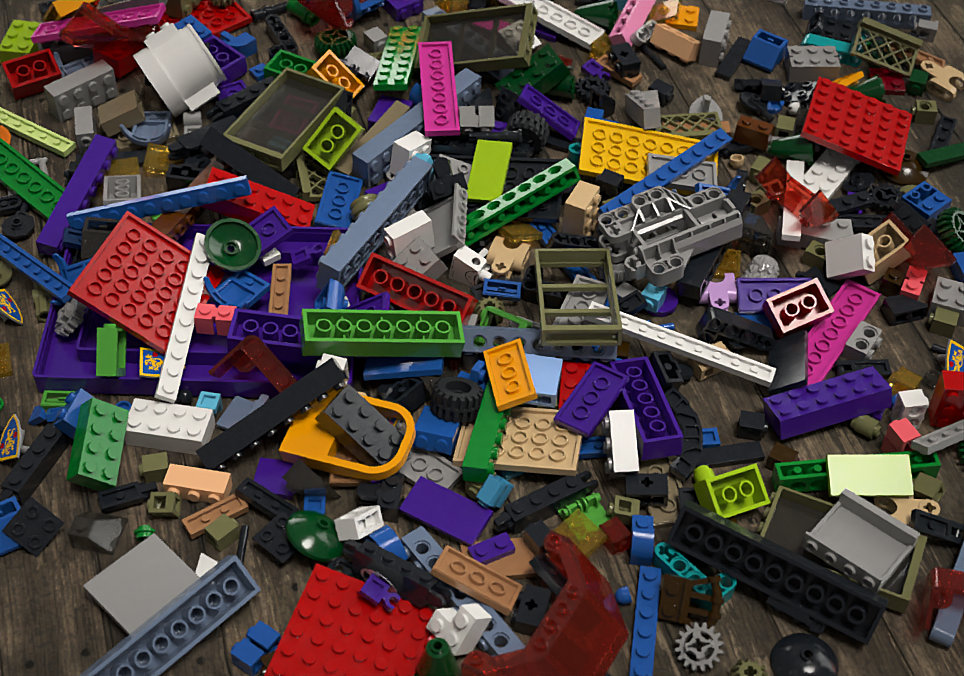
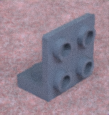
M261 394L259 399L254 402L235 396L217 421V427L227 430L270 400L269 396Z

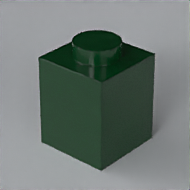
M913 69L906 93L922 97L929 72Z

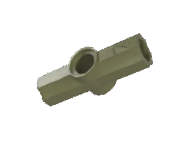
M34 283L32 295L36 306L37 320L46 323L53 295Z

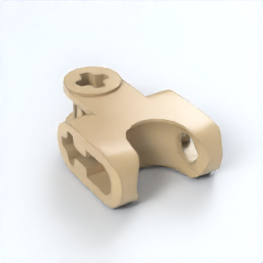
M928 60L921 63V71L929 72L926 89L931 94L946 102H951L956 97V89H964V73L949 65L942 68Z
M496 236L486 258V264L492 265V279L503 276L510 279L513 271L522 273L530 256L531 245L521 243L518 248L509 249L503 244L504 237Z
M914 495L912 497H874L876 507L889 510L892 513L890 514L891 516L909 527L911 510L919 509L937 516L940 513L939 504L931 499H914Z

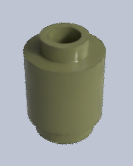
M868 415L853 418L850 427L855 432L869 439L877 438L882 430L881 422Z

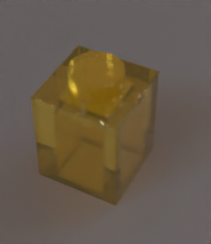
M901 366L897 372L894 371L888 381L891 382L892 392L897 394L900 391L919 389L923 377Z

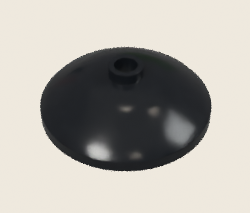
M807 633L789 634L776 643L771 653L770 663L774 676H838L839 663L835 652L824 640Z

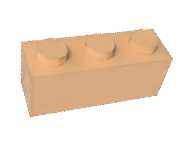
M656 24L649 41L654 44L655 48L664 49L667 51V54L678 56L685 63L696 61L702 42L666 24Z
M170 464L163 481L164 492H176L183 499H189L193 502H208L210 504L229 497L233 486L231 473Z

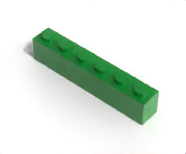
M490 380L487 382L462 464L463 481L484 483L489 474L494 475V460H498V446L503 443V431L507 429V416L511 415L512 407L499 412Z

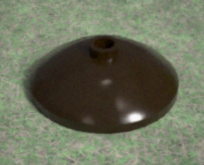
M905 149L898 176L878 169V171L887 181L895 185L906 186L919 185L926 181L930 168H925L916 159V152Z

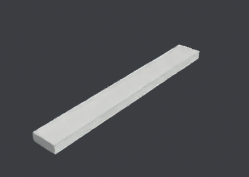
M787 160L781 240L800 242L804 161Z

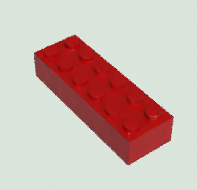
M212 167L206 184L239 176ZM250 180L248 181L252 190L251 195L200 206L230 218L242 220L248 224L272 206H275L290 226L310 227L315 205Z
M373 252L356 285L360 290L373 296L387 291L390 294V303L406 311H460L462 325L468 324L478 302L475 297Z

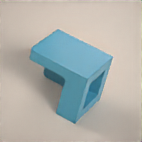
M201 391L196 407L213 409L214 414L217 411H222L221 394Z

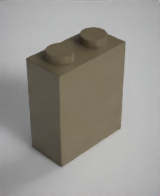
M135 90L98 106L99 114H97V117L100 121L98 125L100 130L105 132L108 137L121 132L120 124H123L127 129L146 120L143 103Z

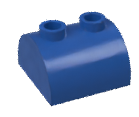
M330 278L315 299L313 309H346L349 301L344 299L345 289L343 285Z

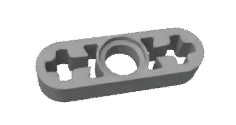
M649 20L631 34L630 38L633 44L639 47L650 39L657 23L654 20Z

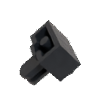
M189 157L181 165L170 164L165 175L168 191L187 188L204 170L201 168L198 158Z
M438 157L433 161L432 167L436 180L427 182L432 200L454 194L455 183L468 190L464 173L453 174L447 158Z
M653 351L649 357L651 366L664 394L672 387L678 391L682 383H688L694 374L690 365L678 364L677 360L673 359L670 351Z
M406 377L401 382L397 381L395 384L385 382L377 389L380 400L399 404L410 413L427 400L423 381L413 377Z
M393 474L388 478L382 479L381 485L360 483L357 487L358 502L379 505L383 522L398 523L400 516L399 508L402 505L405 492V475Z

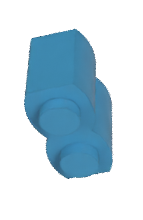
M489 474L476 497L479 498L478 502L486 508H501L513 490L514 485L503 477Z

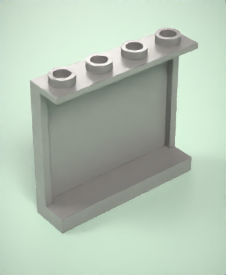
M458 183L454 185V195L423 210L432 220L435 247L431 249L439 258L465 246L468 193ZM412 208L405 218L416 213V211Z
M845 488L841 492L838 502L811 532L806 531L801 546L846 576L851 577L863 585V587L878 593L914 549L920 533Z
M153 533L84 584L83 587L87 598L91 602L96 601L130 635L200 577Z

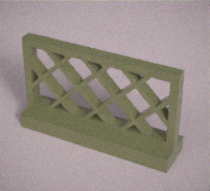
M864 16L857 23V32L850 55L910 78L923 40ZM861 31L866 32L869 38L863 40L860 35ZM874 38H881L884 44L878 46ZM871 40L874 48L868 50L865 42ZM861 44L865 52L859 53L855 51L856 47ZM889 44H896L898 50L893 52ZM884 46L886 47L889 53L886 56H883V54L880 51V48ZM876 50L879 59L872 58L870 52ZM904 50L913 51L912 57L907 58ZM899 52L904 59L901 62H898L895 54ZM891 57L894 65L887 64L885 58ZM906 63L908 71H903L900 64Z
M717 112L660 115L661 121L665 124L661 125L660 128H654V131H665L668 134L702 140L717 129L722 128ZM707 118H714V121L711 122ZM690 119H696L698 122L694 123ZM674 120H679L681 123L678 124ZM703 122L709 126L704 128L700 124ZM685 123H687V124L691 125L692 127H691L690 129H688V128L684 127L683 125H684ZM670 124L676 128L671 130L667 126Z
M302 150L293 160L297 187L301 189L299 197L306 202L321 201L324 189L320 185L326 184L329 171L324 169L325 166L316 164L317 160L315 158L312 160L307 159L305 156L311 155ZM311 166L316 170L312 172L307 168ZM319 172H321V173L325 174L326 176L322 178L321 176H319V175H317V174H318ZM314 178L318 180V182L315 184L310 180ZM317 190L321 194H312V192Z

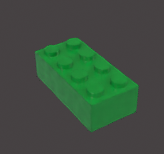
M93 397L81 404L66 481L100 492L116 486L129 410Z

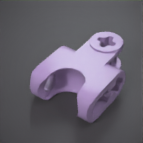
M724 273L725 279L722 282L715 283L710 281L701 300H698V304H708V308L718 307L728 311L729 303L737 302L734 273Z

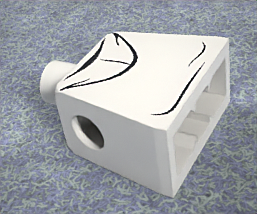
M465 245L454 254L448 277L472 287L477 285L480 280L484 282V278L492 279L493 274L485 270L487 260Z

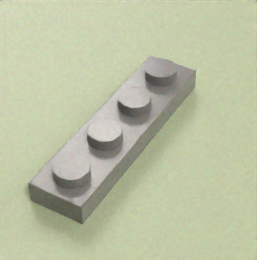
M964 419L912 440L911 448L919 451L920 454L931 455L933 452L959 443V441L964 440Z

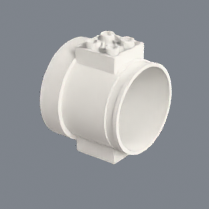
M167 22L160 27L161 30L156 34L151 32L145 37L146 40L144 42L147 47L133 55V57L176 118L189 108L191 111H196L220 95L216 86L222 81H226L227 78L190 23L184 28L177 30L173 22L171 24Z

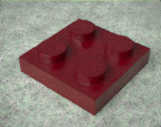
M869 68V78L874 75L881 77L885 89L884 95L904 96L906 90L903 76L887 69Z

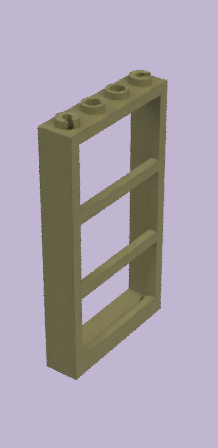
M534 249V270L541 346L621 345L623 329L610 249ZM540 267H603L606 284H542ZM607 291L610 309H544L543 292ZM611 316L612 325H546L545 317Z

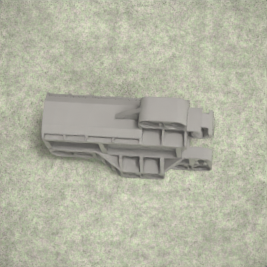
M659 185L634 195L631 198V203L601 214L598 217V227L603 235L598 239L599 248L610 249L612 263L625 260L624 276L627 280L631 281V278L639 280L647 277L653 286L662 287L680 280L684 276V269L690 258L742 237L743 222L741 213L736 210V207L728 198L726 199V195L720 188L710 187L683 197ZM620 214H626L627 217H626V218H620L619 215H620ZM605 220H607V221H610L611 223L606 225V224H603L602 222L605 221ZM608 240L610 243L604 244L602 241Z

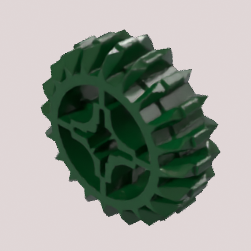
M332 27L321 30V32L317 33L314 40L315 51L321 57L330 49L338 59L345 58L354 45L357 47L356 35L351 29H346L345 27Z
M957 207L947 208L937 215V234L940 236L943 246H946L947 250L952 254L964 252V211L962 212V209Z

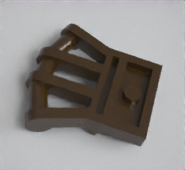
M666 573L657 618L675 621L694 628L695 621L688 617V613L709 617L706 622L707 629L709 630L712 626L714 627L717 621L721 620L720 608L721 604H724L720 587L721 576L691 579ZM711 583L713 595L692 591L693 586ZM691 597L712 602L711 610L690 606ZM702 633L703 637L710 638L709 635Z

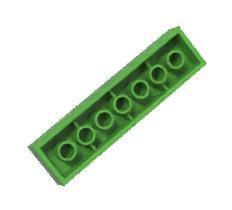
M302 309L299 323L302 356H323V353L333 356L461 357L465 345L460 311Z

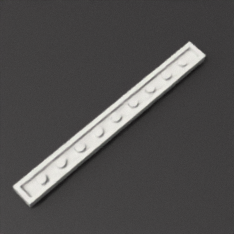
M198 232L194 237L154 398L173 404L177 398L195 324V311L198 303H200L203 291V278L207 274L210 262L204 249L205 235Z
M593 301L589 309H610ZM620 311L623 334L767 387L771 385L776 368ZM585 316V320L593 323L612 325L611 316Z

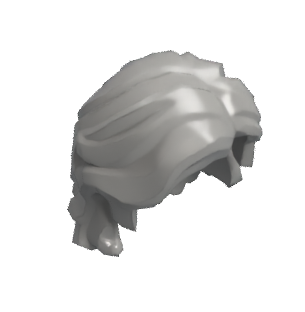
M757 255L748 264L741 278H777L779 276L778 263L771 256Z

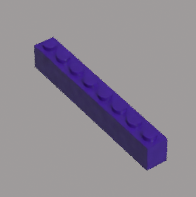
M97 134L94 136L36 240L38 252L52 256L54 253L61 256L62 252H65L66 247L62 246L63 230L66 227L71 228L66 218L67 213L89 208L90 200L96 196L99 184L103 183L106 171L110 170L113 158H116L119 149L117 148L116 140Z

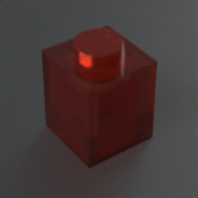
M617 516L599 525L598 538L612 555L628 549L632 534Z

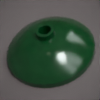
M226 218L215 222L209 227L204 237V249L209 260L217 267L226 271L239 272L250 268L256 263L261 253V240L256 230L248 223L239 219Z
M313 510L297 511L289 517L285 527L286 534L291 544L300 553L311 559L323 562L334 561L341 557L346 540L339 541L333 519Z

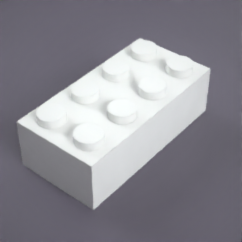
M135 398L128 415L124 437L126 445L197 455L195 451L210 441L216 423L213 409Z

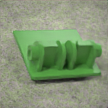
M591 493L589 496L580 498L579 501L576 500L573 504L566 505L558 510L559 515L579 543L615 526V523L610 521V516L607 515V512L599 503L601 501L599 493Z

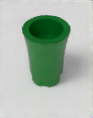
M307 0L288 1L287 11L300 18L306 24L315 26L320 21L321 15Z

